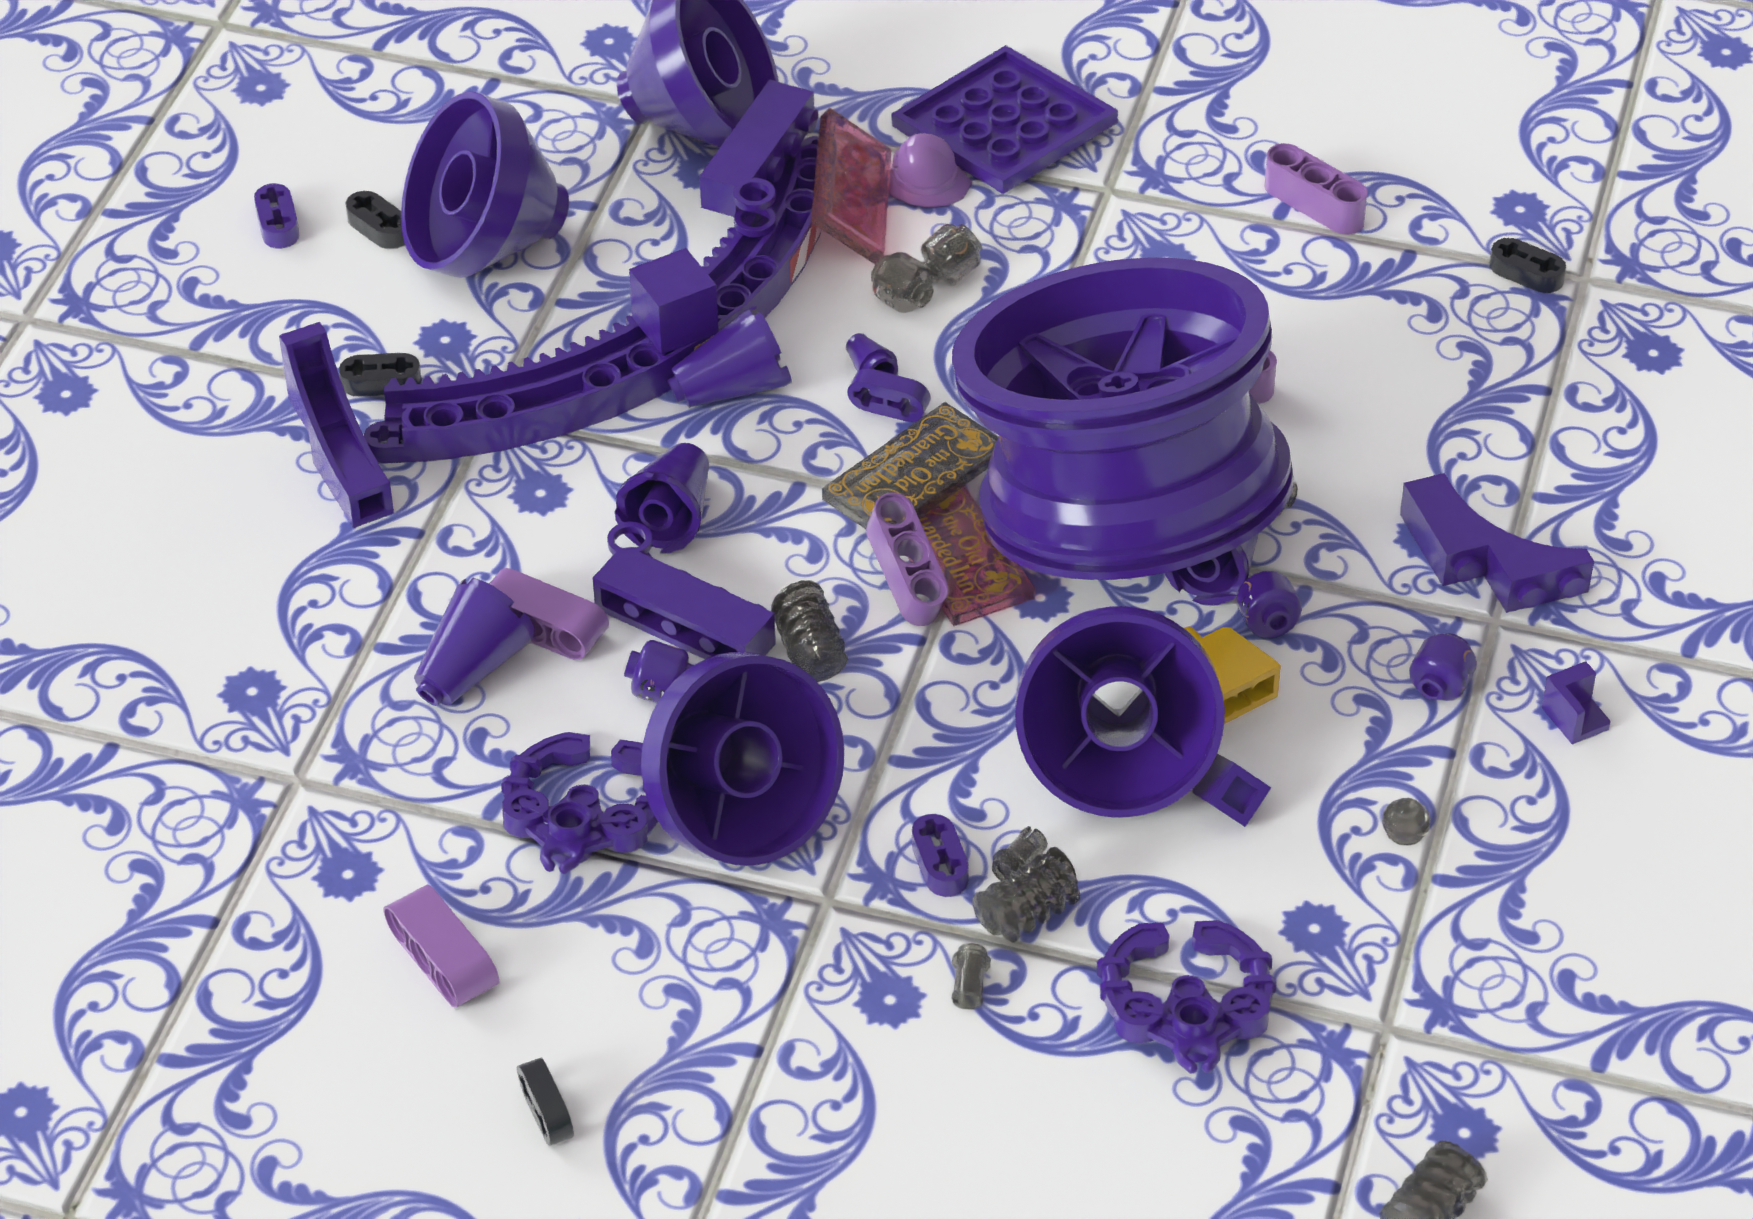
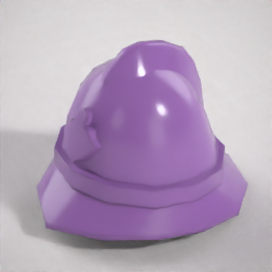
M920 133L914 134L905 140L899 150L895 151L892 169H890L881 185L893 198L907 204L922 207L949 206L963 199L971 187L972 181L964 170L955 164L953 151L944 139L933 134Z

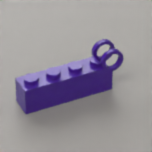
M769 79L700 174L701 208L734 217L736 230L748 237H762L775 229L776 214L770 208L775 202V188L772 183L779 181L786 163L791 157H796L803 139L816 128L819 114L818 110L814 109V91ZM751 214H760L767 217L769 221L762 226L751 227L745 225L742 219Z
M624 522L614 526L609 531L607 545L612 556L592 577L594 603L603 609L607 615L703 659L733 652L754 653L766 656L776 645L774 612L767 610L760 604H754L736 596L722 587L714 586L696 578L685 570L674 568L654 559L649 553L653 544L652 533L648 527L641 523ZM625 533H636L645 539L639 547L622 548L615 543V540Z

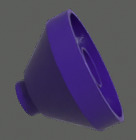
M652 0L629 57L627 70L621 72L617 77V92L624 110L635 122L645 124L650 121L656 126L721 147L769 79L778 82L779 79L766 37L755 16L743 0Z
M463 92L452 97L435 113L424 129L413 152L405 178L401 204V225L404 242L409 255L419 266L457 278L471 276L534 244L540 238L549 240L555 237L563 227L568 214L569 194L563 184L557 183L552 169L520 113L514 106L477 92Z
M1110 606L1089 610L1071 617L1050 631L1039 642L1026 661L1019 678L1015 699V725L1018 742L1026 763L1048 791L1066 804L1086 813L1113 818L1134 817L1152 813L1171 805L1190 792L1204 777L1217 755L1223 736L1225 723L1224 700L1218 675L1211 659L1197 639L1173 620L1150 610L1128 606ZM1112 682H1128L1140 688L1121 709H1113L1095 694L1100 687Z
M745 652L725 653L707 658L693 665L675 679L661 696L651 714L643 740L641 755L642 779L647 800L662 828L673 840L692 853L732 865L751 866L770 863L785 857L801 847L815 834L829 815L838 795L843 777L845 754L843 732L836 709L825 690L811 675L795 664L771 656Z

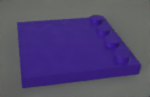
M1005 45L891 113L892 127L908 137L914 134L926 133L944 139L953 151L955 164L959 168L1004 194L1117 124L1118 109Z

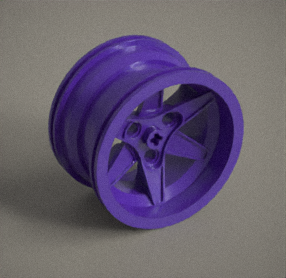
M1161 257L1130 258L1079 266L1036 279L1002 295L974 315L960 331L954 342L952 365L957 389L963 402L988 429L999 435L990 458L988 471L982 481L979 492L983 523L991 544L1009 560L1039 573L1070 579L1118 580L1167 573L1213 559L1247 542L1272 523L1289 501L1293 490L1294 476L1290 448L1286 437L1270 421L1269 416L1249 393V390L1254 386L1261 374L1264 361L1271 349L1273 338L1268 302L1259 287L1238 272L1208 262Z

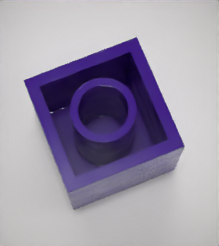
M687 248L629 269L632 318L661 355L718 332L716 284Z

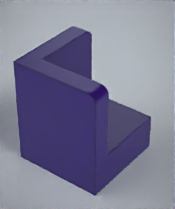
M1587 661L1551 674L1546 678L1542 709L1572 745L1608 731L1611 723L1610 719L1592 699L1596 672Z
M1217 753L1209 770L1193 788L1192 793L1240 825L1246 827L1272 787L1233 761Z

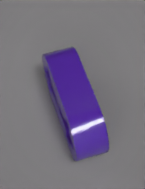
M269 183L258 188L254 193V202L264 243L276 249L292 246L299 239V227L289 188L278 183ZM277 203L278 206L271 207L270 204ZM275 225H283L282 229H276Z
M868 368L861 369L855 374L847 390L849 400L857 408L906 422L920 420L931 400L929 390L921 382Z
M926 814L919 817L912 826V850L926 886L934 894L943 897H952L962 893L968 885L969 865L953 823L950 819L940 814ZM934 834V837L940 840V845L934 846L929 835ZM941 864H946L951 876H946L944 871H940Z

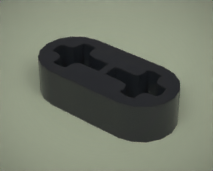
M358 191L346 199L347 220L352 228L385 249H396L405 245L400 209L372 191Z
M1515 238L1499 239L1491 247L1489 265L1495 274L1542 293H1553L1563 287L1566 262L1558 255Z
M409 353L354 355L344 359L339 365V376L345 393L351 396L384 395V386H387L391 378H396L399 385H404L408 377H413L417 384L422 382L419 360Z
M540 1057L517 1065L516 1070L520 1087L546 1144L551 1146L573 1138L574 1130L568 1109L544 1059Z

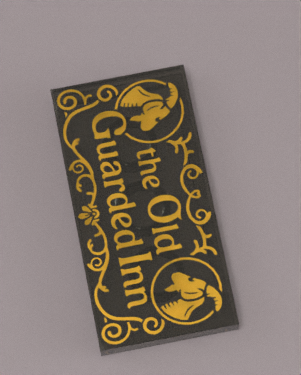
M944 402L822 488V500L866 529L874 505L879 497L886 493L895 492L904 495L910 500L918 518H920L988 469L991 455L999 437L947 402ZM883 518L888 523L897 524L891 518Z

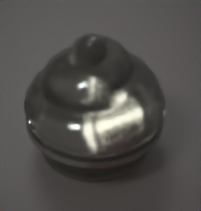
M1410 797L1392 801L1386 806L1382 817V825L1389 839L1396 844L1404 846L1414 845L1421 841L1428 833L1431 822L1430 813L1425 806Z

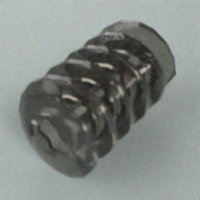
M801 580L783 588L774 597L771 611L775 613L776 629L781 636L782 644L786 648V654L791 663L806 671L817 682L836 676L845 668L849 659L844 652L845 641L840 635L838 625L834 621L835 617L829 609V603L824 597L822 587L819 583L812 580Z
M1050 847L1046 854H1039L1031 863L1023 864L1016 872L1006 874L1001 882H993L986 891L977 892L973 897L972 904L975 916L992 935H1002L1007 941L1015 943L1020 938V930L1024 933L1034 931L1036 927L1035 920L1040 924H1045L1051 918L1050 911L1054 914H1061L1066 909L1065 902L1069 905H1076L1080 901V891L1075 869L1064 852L1058 847Z
M1439 1141L1429 1148L1423 1160L1419 1161L1415 1166L1413 1173L1405 1178L1402 1187L1394 1192L1391 1201L1385 1203L1380 1211V1219H1455L1460 1217L1466 1209V1204L1472 1203L1475 1199L1477 1190L1483 1189L1488 1181L1487 1173L1481 1163L1460 1146L1449 1141Z

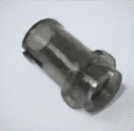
M1027 826L1022 829L1017 838L1007 848L999 849L993 856L991 866L996 878L1006 884L1022 881L1027 875L1029 865L1047 849L1048 842L1044 834L1036 828L1032 832L1031 826Z
M966 943L961 945L952 956V965L956 972L951 1000L955 1006L971 1010L979 1008L983 1004L985 972L991 967V958L983 946L976 943Z

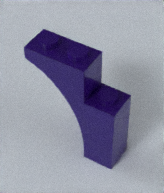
M319 321L279 335L288 400L308 430L313 464L353 528L394 514L390 481L373 455L355 418L333 358L327 332Z
M1445 473L1403 483L1400 516L1442 586L1466 582L1484 576L1506 613L1524 608H1533L1540 604L1564 598H1573L1589 592L1594 560L1587 549L1563 548L1540 544L1523 539L1495 526L1480 516L1460 497Z

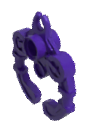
M565 732L537 742L520 755H515L511 758L510 776L507 775L501 782V792L504 795V800L502 801L504 829L513 836L533 838L542 846L539 859L548 872L554 871L556 866L552 859L560 863L558 868L560 873L567 874L578 867L580 863L589 859L594 851L604 848L618 853L638 850L648 841L647 834L658 824L645 795L637 797L635 805L616 804L603 812L600 806L599 792L590 785L582 784L572 787L567 792V795L553 806H549V800L543 793L534 790V783L529 777L537 778L548 765L556 763L573 766L589 761L590 735ZM620 739L611 750V767L624 774L642 776L641 755L643 743Z
M1219 920L1195 921L1192 947L1194 951L1208 956L1230 955L1239 963L1240 971L1250 973V975L1243 979V987L1230 989L1222 996L1221 1002H1218L1211 996L1200 978L1184 975L1173 981L1169 996L1162 1004L1160 998L1149 992H1133L1132 983L1128 980H1122V978L1130 974V963L1134 959L1156 958L1167 953L1170 935L1163 922L1139 923L1129 928L1117 937L1109 946L1105 956L1100 958L1096 965L1097 976L1103 981L1099 987L1100 999L1105 1002L1109 1013L1114 1019V1028L1118 1036L1128 1042L1140 1044L1157 1041L1171 1048L1178 1064L1188 1073L1195 1074L1198 1070L1196 1062L1205 1061L1201 1065L1203 1072L1211 1073L1220 1061V1047L1233 1038L1252 1039L1259 1037L1267 1030L1272 995L1276 993L1277 986L1276 978L1270 974L1273 961L1272 955L1267 951H1263L1256 941L1242 930Z

